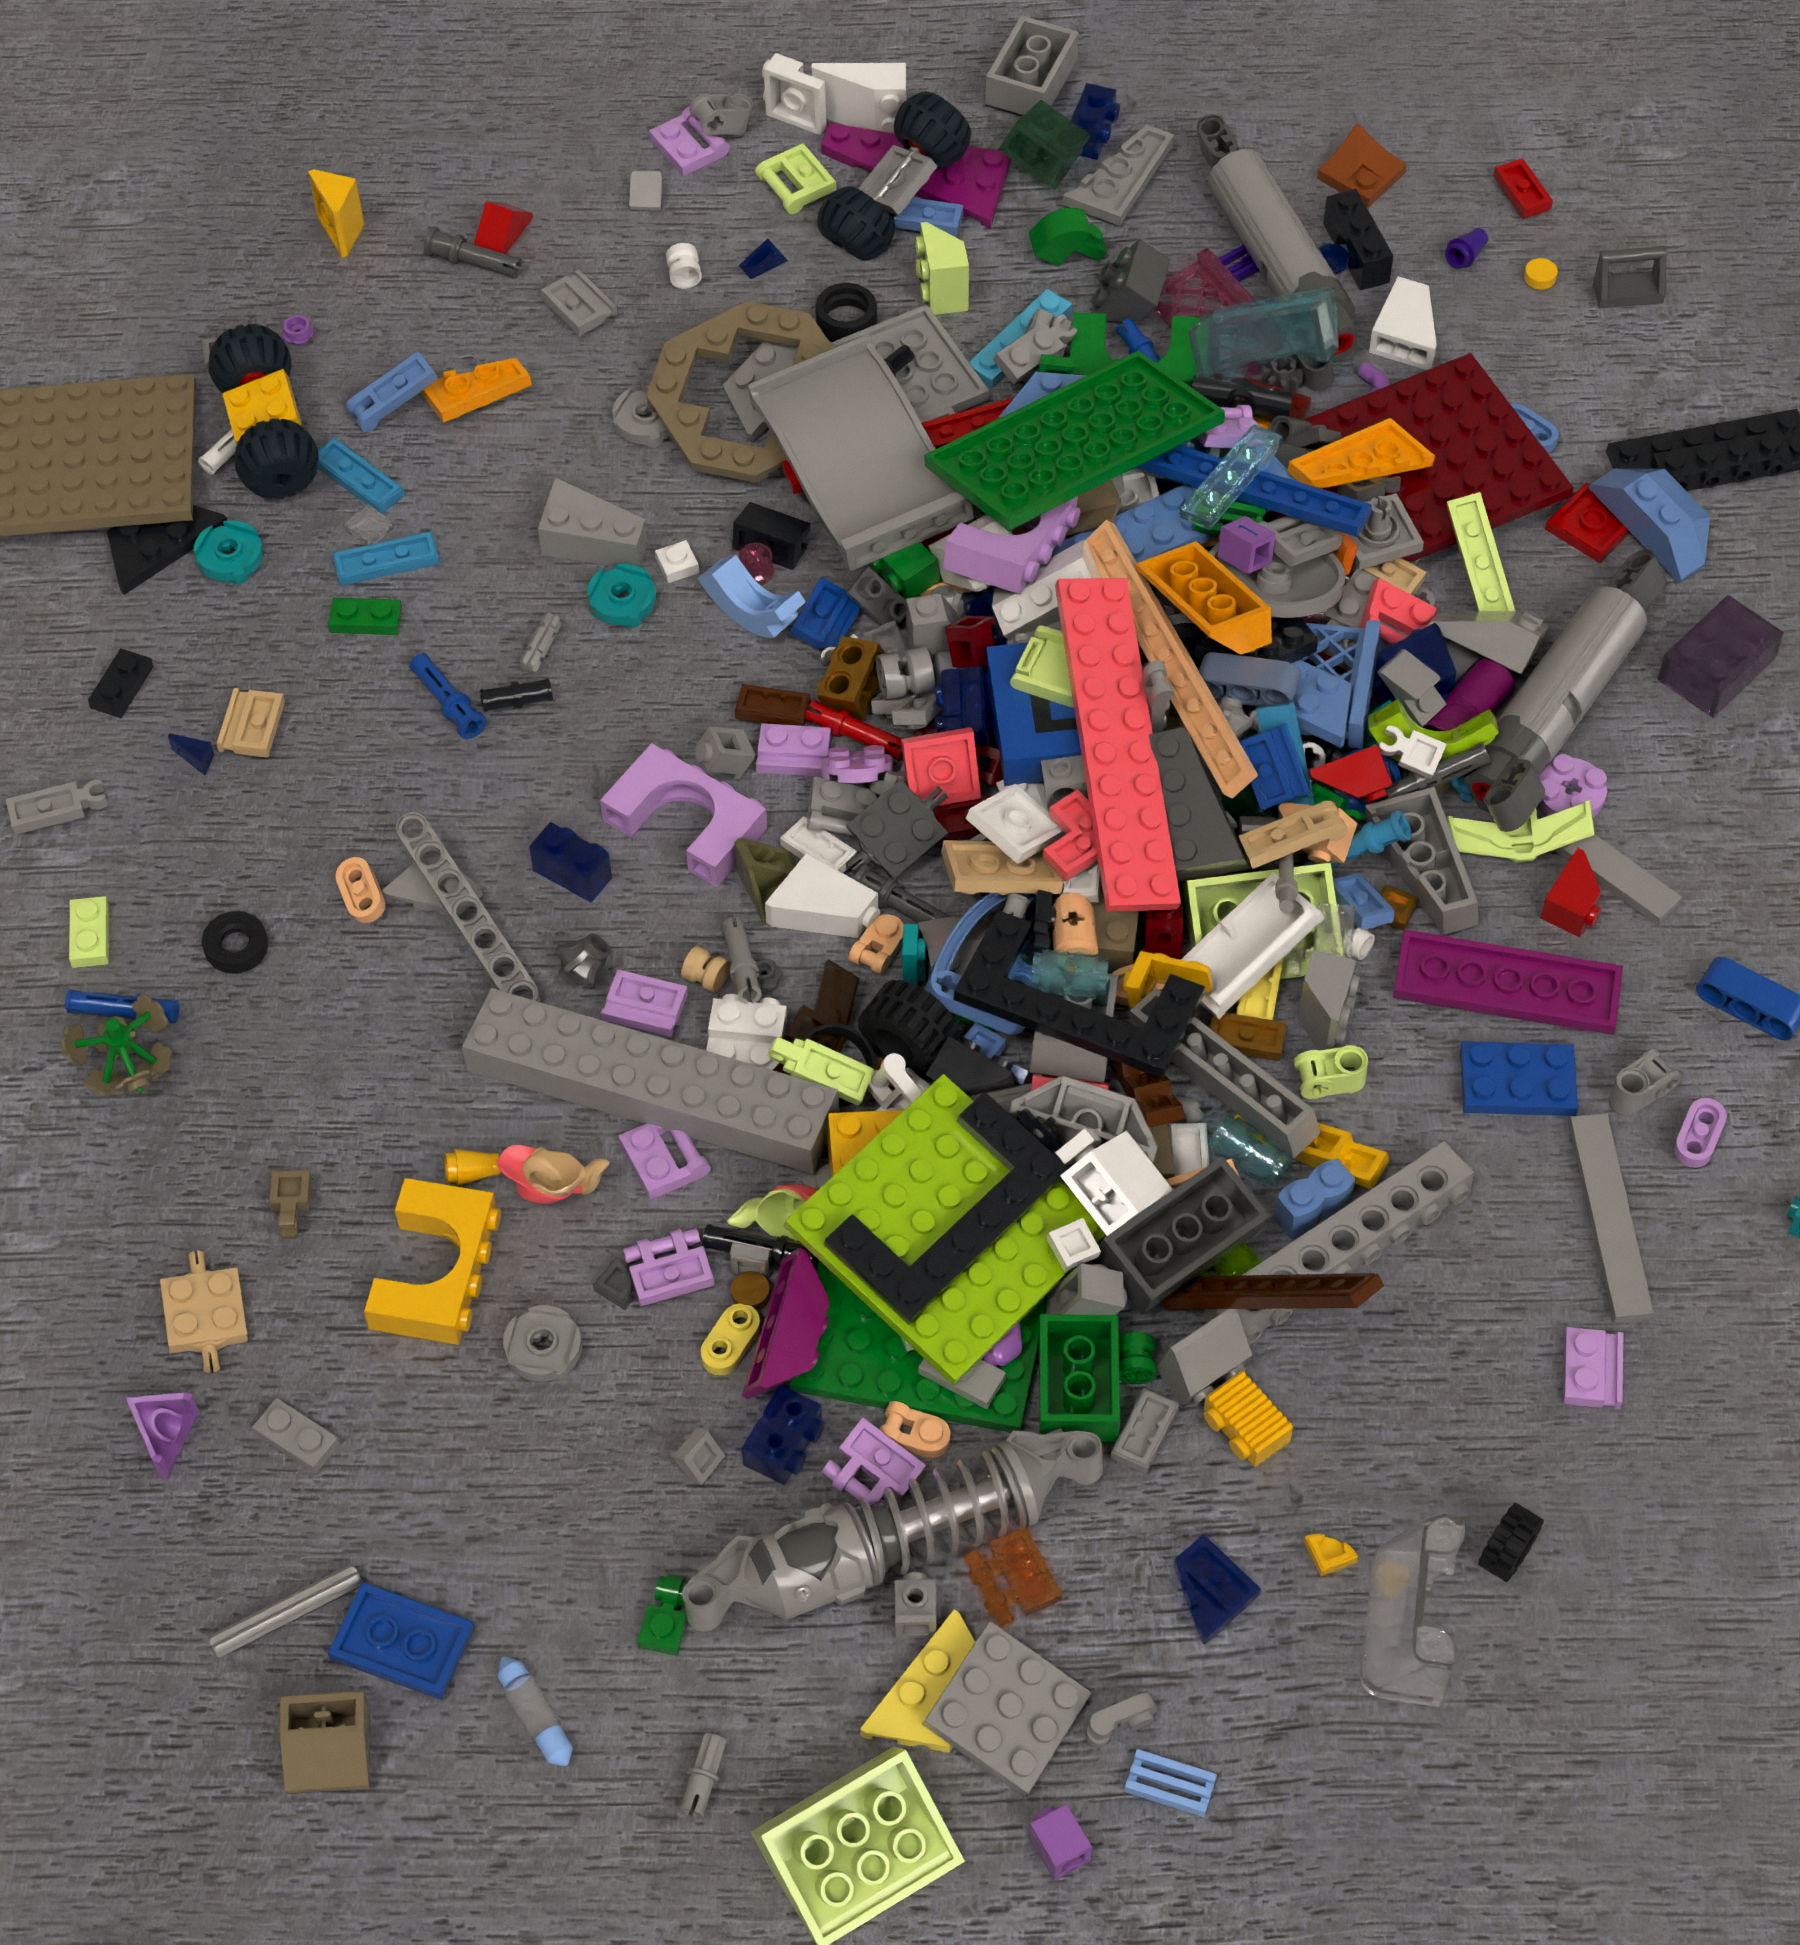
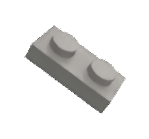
M278 1398L272 1402L252 1426L254 1435L314 1474L318 1472L340 1445L337 1436Z

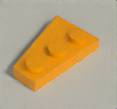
M517 358L480 364L474 368V371L456 374L455 370L443 372L444 377L438 378V380L420 393L442 422L445 423L505 396L517 393L519 390L531 386L532 382L530 374Z

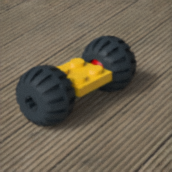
M242 324L235 326L233 330L228 329L214 342L209 354L208 368L213 383L223 395L234 439L237 444L234 459L236 472L245 487L257 496L272 499L273 497L274 499H284L285 496L292 497L297 495L298 491L302 492L312 483L317 472L319 457L315 441L308 431L301 427V419L289 381L291 373L290 351L277 333L263 325L248 324L244 326Z

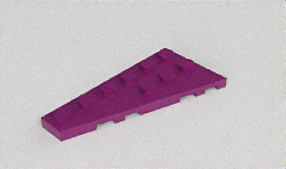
M828 123L821 143V154L850 167L860 166L872 172L893 145L902 148L904 146L898 141L895 133ZM968 146L965 154L956 163L943 169H935L930 175L929 180L922 185L915 196L926 200L963 205L962 217L967 218L968 215L981 220L982 226L991 229L1011 165L1012 153Z

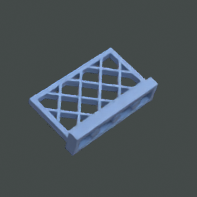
M1367 620L1365 628L1306 623L1314 635L1318 636L1321 641L1317 643V652L1300 660L1305 661L1309 658L1317 665V668L1352 683L1345 739H1348V747L1363 748L1380 648L1381 621ZM1342 639L1357 640V644L1346 650L1337 642ZM1329 647L1337 655L1324 661L1317 653ZM1345 662L1352 670L1340 676L1332 668ZM1299 728L1300 734L1313 735Z

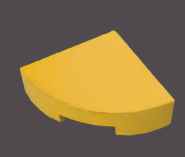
M1311 1534L1304 1537V1544L1320 1576L1355 1564L1358 1561V1555L1354 1549L1345 1542L1342 1543L1336 1539L1325 1537V1534Z

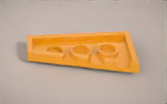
M1389 418L1289 461L1287 472L1298 482L1322 489L1433 466L1435 455L1394 420Z

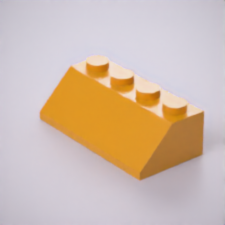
M1197 541L1136 563V570L1213 640L1240 655L1255 651L1272 643L1271 607Z

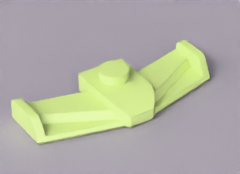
M1590 800L1541 819H1537L1535 808L1521 827L1509 832L1500 831L1496 823L1446 816L1459 852L1509 858L1514 863L1534 861L1538 855L1595 835Z

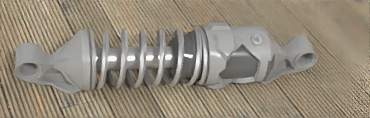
M1061 1428L1043 1435L1029 1431H1012L1004 1442L992 1446L989 1451L983 1450L981 1459L988 1476L984 1480L974 1483L966 1462L959 1459L957 1469L964 1487L949 1492L942 1472L935 1468L932 1476L939 1497L925 1502L917 1481L910 1477L908 1487L915 1506L900 1511L892 1490L885 1487L883 1494L886 1503L881 1501L870 1506L867 1499L862 1496L857 1507H853L847 1502L836 1506L825 1503L805 1511L803 1519L758 1536L737 1535L722 1550L717 1559L696 1567L697 1574L684 1586L682 1596L688 1623L697 1631L713 1630L722 1622L724 1614L733 1602H740L765 1610L783 1621L832 1602L841 1606L864 1597L866 1589L873 1587V1585L881 1584L889 1567L901 1575L907 1574L910 1565V1552L918 1561L928 1566L932 1564L934 1559V1542L943 1552L954 1556L959 1548V1533L965 1541L977 1547L981 1545L983 1540L984 1525L990 1532L999 1537L1005 1536L1009 1525V1518L1021 1529L1038 1523L1046 1497L1058 1477L1069 1478L1079 1484H1091L1101 1478L1104 1471L1101 1440L1091 1432H1063ZM1000 1508L1001 1529L996 1528L987 1516V1512ZM974 1517L977 1537L975 1539L962 1524V1522ZM948 1527L951 1528L952 1548L946 1545L938 1531ZM926 1537V1558L913 1542L914 1540Z

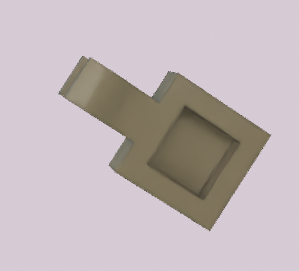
M310 1170L272 1171L269 1204L271 1211H280L279 1228L282 1227V1238H298V1210H310L312 1182Z

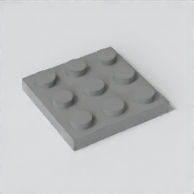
M989 1621L922 1725L1025 1797L1032 1789L1092 1692Z

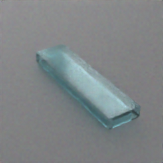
M1253 424L1180 508V518L1210 530L1283 445V436Z

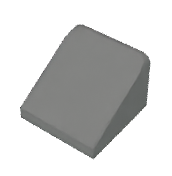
M631 171L629 210L661 211L664 190L662 172Z

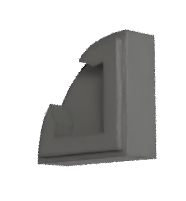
M615 1257L593 1284V1288L596 1293L623 1310H626L632 1297V1281L626 1265L619 1258Z

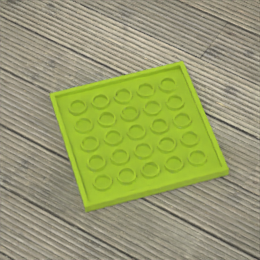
M943 1074L785 1220L783 1227L954 1386L1074 1269L1072 1268L1064 1272L1046 1239L1049 1232L1083 1218L1097 1245L1107 1235L1072 1190L1060 1180L909 1325L824 1246L825 1239L853 1214L910 1267L1010 1172L957 1122L958 1116L974 1101Z

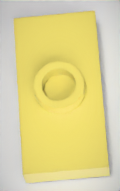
M1283 958L1238 1000L1236 1014L1273 1020Z

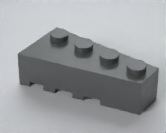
M1185 727L1149 734L1151 749L1159 768L1177 880L1180 883H1184L1187 880L1203 879L1250 869L1249 862L1224 811V807L1211 782L1196 745Z

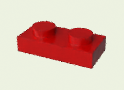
M1523 158L1495 167L1493 177L1523 219L1551 210L1552 198Z

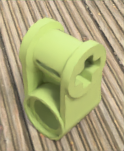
M1347 1045L1339 1048L1309 1050L1300 1053L1294 1059V1066L1296 1070L1300 1071L1301 1095L1307 1099H1318L1329 1095L1354 1093L1361 1090L1367 1078L1368 1056L1366 1052L1355 1045ZM1352 1067V1068H1355V1069H1357V1070H1355V1071H1348V1070H1345L1344 1068Z

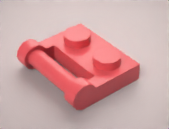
M1378 578L1371 584L1360 628L1366 627L1367 620H1381L1412 636L1413 639L1381 623V639L1400 649L1407 650L1422 661L1429 650L1427 642L1431 630L1427 626L1434 618L1437 608Z

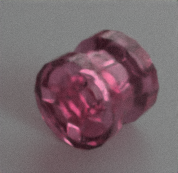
M762 543L745 545L739 552L740 561L758 584H767L773 577L772 551Z

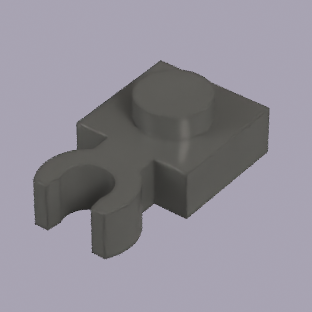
M1391 475L1337 485V493L1367 502L1374 497L1377 499L1378 496H1384L1385 493L1400 491L1401 477L1390 478Z

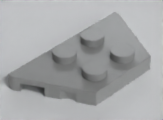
M764 340L722 385L749 440L753 443L768 426L759 412L754 411L752 408L747 385L792 366L798 349L797 346Z

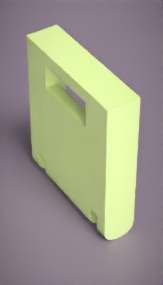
M1040 625L1035 630V637H1031L1017 664L1016 673L1013 674L1010 684L1016 690L1074 708L1062 632Z

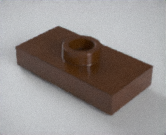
M742 684L735 708V719L768 724L805 726L806 711L809 710L811 702L810 694Z

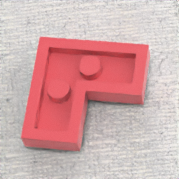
M1078 789L1049 807V816L1066 835L1043 849V858L1065 881H1068L1098 861L1089 800Z

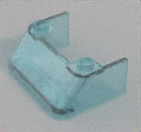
M1335 288L1315 289L1226 305L1210 310L1188 332L1198 376L1210 378L1213 374L1218 373L1221 378L1237 374V368L1242 367L1245 363L1300 353L1313 357L1314 361L1327 362L1339 349L1338 300Z

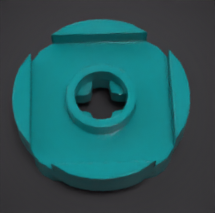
M229 520L223 521L224 526L213 529L211 525L204 529L194 544L196 562L200 573L213 580L222 582L230 581L233 584L246 582L249 575L260 566L264 556L261 539L258 537L254 527L245 522ZM231 547L235 548V552L232 554H223L222 552L223 550L229 551Z
M628 563L614 564L615 569L604 572V568L591 578L587 588L591 614L593 617L608 624L624 625L628 628L639 626L642 623V619L652 612L656 604V588L650 579V574L645 569ZM622 591H628V596L624 598H617L614 595L621 594Z

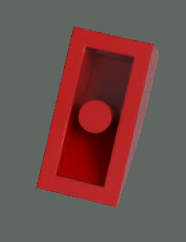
M1377 744L1308 772L1310 780L1355 800L1365 797L1367 803L1387 796L1385 789L1393 785Z
M1577 847L1545 898L1540 919L1577 937L1581 936L1586 926L1593 927L1602 910V908L1597 906L1601 891L1584 850Z

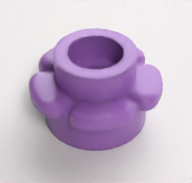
M302 315L291 316L283 324L284 332L282 337L287 343L303 345L314 335L313 326H310L309 320Z

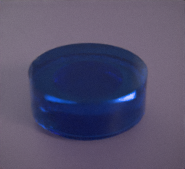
M1330 243L1319 248L1335 275L1342 273L1346 269L1348 252L1344 247Z

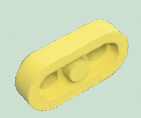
M739 1303L728 1307L701 1346L702 1364L708 1372L714 1375H727L738 1367L760 1333V1317L755 1308ZM740 1317L747 1319L743 1324L734 1322L735 1319ZM720 1347L727 1350L723 1354L714 1353V1350Z

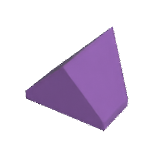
M181 1392L125 1397L159 1478L167 1480L199 1413L193 1394Z

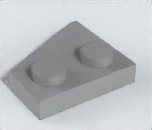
M430 850L423 854L421 862L426 865H434L440 860L441 856L435 851ZM414 863L382 890L383 897L388 903H393L395 899L413 903L415 909L424 911L435 910L442 915L448 916ZM463 874L477 897L480 898L483 895L481 887ZM454 878L444 879L440 883L439 889L445 893L454 892L458 888L459 882ZM467 905L462 907L458 911L457 917H459L470 906Z

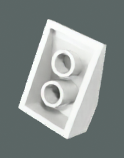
M812 63V76L825 81L826 119L847 126L894 133L895 116L902 103L906 101V63Z

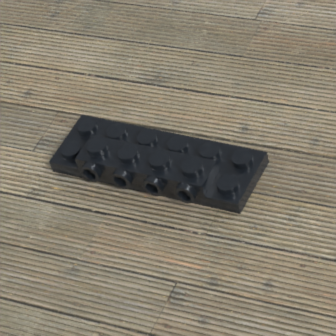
M1798 409L1608 443L1606 454L1613 469H1666L1686 491L1713 488L1718 485L1745 482L1750 479L1766 476H1777L1782 473L1800 470V413Z

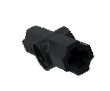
M1196 375L1192 378L1190 387L1219 407L1236 408L1237 405H1249L1252 409V417L1273 420L1281 415L1289 417L1292 392L1254 386L1246 378H1235L1231 381ZM1244 397L1246 400L1237 401L1234 398Z

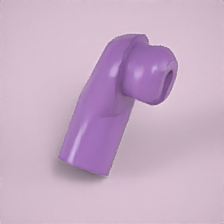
M1365 362L1360 367L1358 376L1373 386L1368 394L1391 385L1388 376L1369 362Z
M1020 1322L983 1357L985 1362L995 1367L998 1365L1004 1366L1020 1355L1022 1351Z

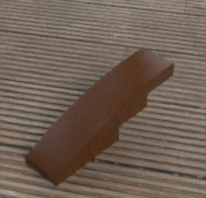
M1109 1059L1126 1096L1136 1099L1149 1128L1185 1119L1183 1105L1172 1094L1170 1079L1166 1075L1162 1079Z

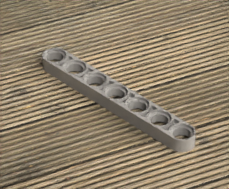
M416 812L402 815L396 823V832L400 843L495 988L510 994L526 989L533 993L532 1000L540 1002L536 984L426 818ZM412 823L420 824L423 827L421 834L415 838H409L403 834L405 827ZM433 850L441 854L440 860L434 865H426L421 862L423 854L427 851ZM454 878L459 882V886L454 892L445 893L439 889L440 883L444 879ZM467 905L475 907L477 914L473 919L464 921L457 917V913L462 907ZM484 933H490L496 937L494 945L487 949H482L476 945L477 938ZM503 961L511 962L514 965L513 972L506 977H500L494 973L496 965Z

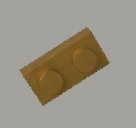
M1227 1012L1218 1020L1212 1014L1210 1029L1243 1055L1280 1061L1286 1022Z

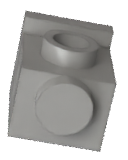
M708 727L695 747V757L697 761L704 763L707 772L732 774L734 779L741 778L756 756L744 729Z
M920 1572L907 1573L903 1576V1580H895L896 1638H932L936 1633L935 1579L927 1580V1575ZM909 1600H921V1601H920L919 1603H912V1602H910Z

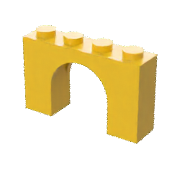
M404 1178L395 1208L399 1229L444 1237L459 1248L460 1256L455 1267L445 1277L433 1283L416 1285L374 1278L364 1310L369 1330L459 1345L462 1332H468L471 1325L472 1309H469L472 1297L478 1298L480 1294L482 1275H479L482 1264H488L492 1249V1243L489 1241L492 1230H498L501 1209L496 1207L494 1193Z

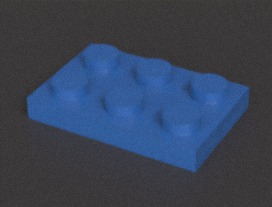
M1461 1042L1463 1113L1576 1116L1578 1099L1574 1044Z
M362 1582L327 1654L329 1659L334 1662L442 1700L475 1626L471 1620Z

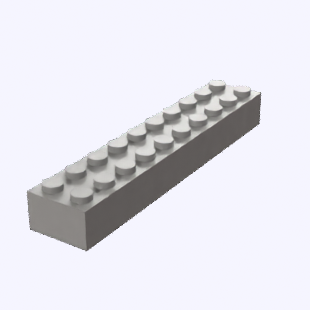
M491 988L462 1045L466 1068L469 1072L643 1124L662 1127L663 1130L682 1131L688 1134L690 1138L814 1174L827 1143L828 1113H840L838 1089Z

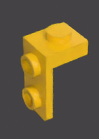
M1140 951L1132 970H1128L1124 976L1123 990L1126 991L1131 1008H1134L1153 990L1156 982L1166 983L1170 974L1205 986L1204 992L1211 993L1214 985L1210 968L1197 961L1188 962L1170 958L1162 953L1152 954Z

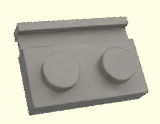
M579 269L575 271V275L572 277L565 276L541 289V299L578 336L605 323L607 317L612 316L614 318L617 316V306Z

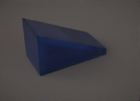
M767 238L739 267L750 279H753L788 260Z
M169 733L168 739L171 749L203 775H206L214 757L211 742Z

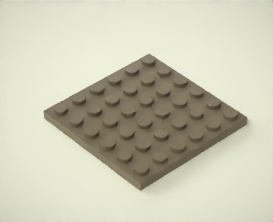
M177 374L172 376L1 389L0 536L193 520L196 420L195 375Z

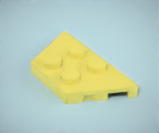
M955 1609L952 1611L860 1728V1735L871 1740H873V1736L897 1740V1743L912 1747L924 1745L930 1750L948 1753L952 1750L953 1746L927 1729L922 1723L975 1643L958 1611Z

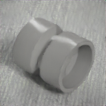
M925 646L908 649L903 656H900L897 652L876 656L878 682L885 700L904 697L908 690L914 695L934 691V671L930 654Z

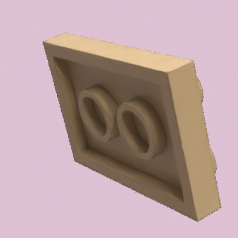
M943 840L941 853L954 892L964 894L985 892L1001 895L1032 893L1035 895L1038 890L1052 892V894H1062L1064 881L1043 858V850L1017 864L992 841Z

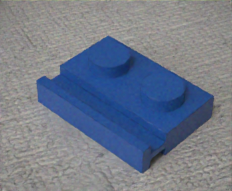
M821 577L789 634L818 650L820 648L825 650L828 647L837 648L841 637L846 636L861 608L845 594L846 590Z
M1286 723L1239 740L1258 774L1250 783L1261 810L1311 792Z

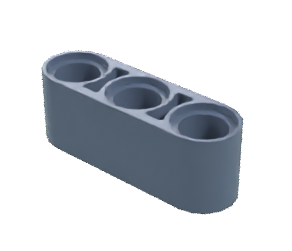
M1216 652L1206 654L1198 670L1216 701H1221L1223 697L1239 700L1244 705L1259 707L1291 702L1301 678L1300 670L1295 665L1286 661Z

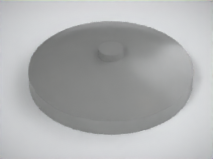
M1219 543L1209 552L1271 607V617L1294 618L1314 615L1331 608L1339 601L1343 594L1345 570L1340 560L1332 552L1290 567L1273 552L1271 564L1250 574H1246L1217 557Z

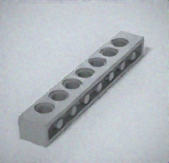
M1443 1141L1243 1275L1353 1273V1270L1361 1264L1369 1265L1382 1254L1383 1249L1392 1243L1398 1245L1404 1242L1411 1235L1413 1229L1422 1223L1428 1225L1435 1221L1442 1210L1450 1204L1458 1205L1462 1203L1471 1193L1470 1188L1474 1172ZM1424 1186H1432L1435 1187L1437 1190H1427L1426 1188H1424ZM1401 1205L1406 1207L1408 1210H1399L1394 1206ZM1365 1225L1376 1226L1378 1230H1369ZM1335 1245H1345L1349 1250H1339ZM1305 1265H1315L1319 1270H1309ZM1204 1309L1203 1318L1208 1323L1227 1309ZM1236 1309L1249 1345L1254 1343L1261 1336L1263 1330L1273 1323L1280 1325L1285 1322L1294 1310L1259 1309L1257 1311H1250L1247 1309Z

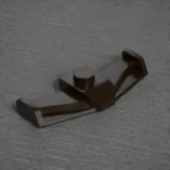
M828 959L824 964L814 1011L802 1005L798 1009L783 1039L791 1043L795 1039L802 1040L812 1029L824 1024L838 1023L848 1026L860 978ZM823 1034L810 1039L838 1053H841L847 1041L846 1038L834 1034ZM778 1063L773 1071L790 1075V1073L783 1070L785 1064Z

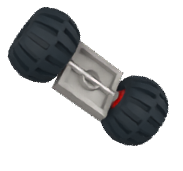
M920 92L908 98L900 106L895 116L894 133L904 148L893 145L858 189L848 186L834 191L824 200L819 210L817 226L821 234L835 246L844 247L847 251L846 253H850L862 261L878 257L889 249L894 237L895 224L888 212L899 215L909 205L910 200L922 185L929 180L930 175L935 169H943L956 163L962 158L969 146L971 138L969 123L957 108L935 93Z

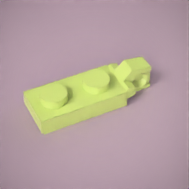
M776 1037L767 1054L773 1060L785 1064L783 1070L790 1073L791 1076L838 1089L839 1098L857 1106L862 1103L874 1072L873 1068L810 1039L805 1041L795 1039L791 1043Z

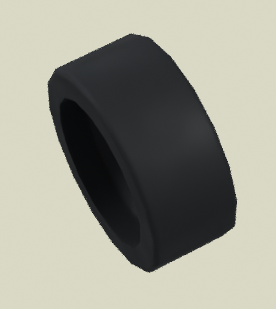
M847 282L834 284L824 289L817 298L815 305L816 323L831 342L877 324L875 296L867 288L859 284ZM841 306L857 307L865 313L862 317L847 322L835 320L828 315L831 310Z

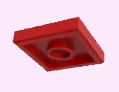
M1585 483L1546 522L1545 530L1598 563H1601L1631 532L1588 488L1590 484Z

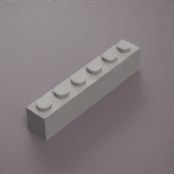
M1157 987L1130 1010L1135 1026L1144 1028L1161 993V990ZM1193 1016L1172 1062L1281 1149L1295 1158L1321 1134L1314 1109Z

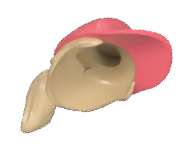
M512 1145L506 1148L497 1160L498 1169L505 1176L515 1181L517 1193L522 1199L543 1205L559 1202L572 1193L590 1194L596 1189L603 1171L609 1166V1161L606 1159H594L584 1167L569 1153L549 1151L543 1147L536 1149L524 1145Z

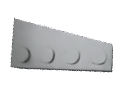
M1435 787L1365 805L1366 823L1373 822L1375 824L1389 818L1391 813L1396 810L1401 811L1406 817L1411 829V839L1406 842L1399 840L1387 845L1383 853L1412 893L1419 897L1418 901L1441 933L1445 935L1478 926V901Z

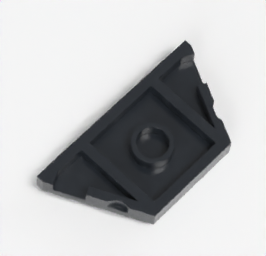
M193 505V520L118 526L109 529L107 535L121 593L123 595L127 594L192 551L197 537L204 529L211 525L213 529L224 526L223 521H227V517L224 514Z
M1271 617V644L1240 655L1209 638L1195 645L1194 658L1203 660L1206 654L1216 652L1280 660L1292 664L1317 652L1318 639L1302 617Z

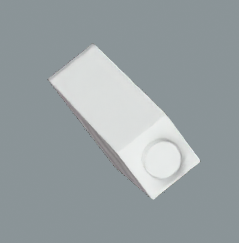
M1398 276L1372 329L1369 353L1429 370L1433 368L1437 345L1429 286Z
M807 853L765 902L766 923L772 927L859 938L864 930L869 928L880 915L877 892Z

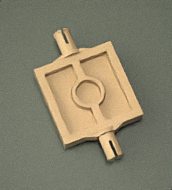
M197 1250L199 1264H196L194 1251L188 1254L191 1273L160 1279L169 1353L185 1351L202 1352L203 1371L211 1373L209 1359H212L213 1372L220 1370L217 1350L227 1345L248 1342L238 1267L206 1271L205 1253Z

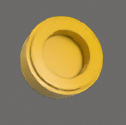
M1533 259L1526 265L1524 280L1527 285L1534 289L1545 290L1551 288L1556 282L1557 266L1548 259Z

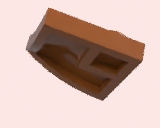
M1357 123L1336 152L1318 170L1317 179L1341 193L1357 189L1364 204L1369 208L1405 174L1407 164L1383 148Z

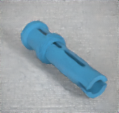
M1396 810L1391 813L1389 818L1380 822L1364 824L1361 831L1354 834L1345 862L1367 852L1378 854L1384 851L1385 846L1399 840L1402 842L1410 840L1412 836L1411 829L1404 814ZM1308 854L1304 855L1305 866L1317 864L1308 859ZM1329 862L1331 863V868L1342 864L1339 862Z

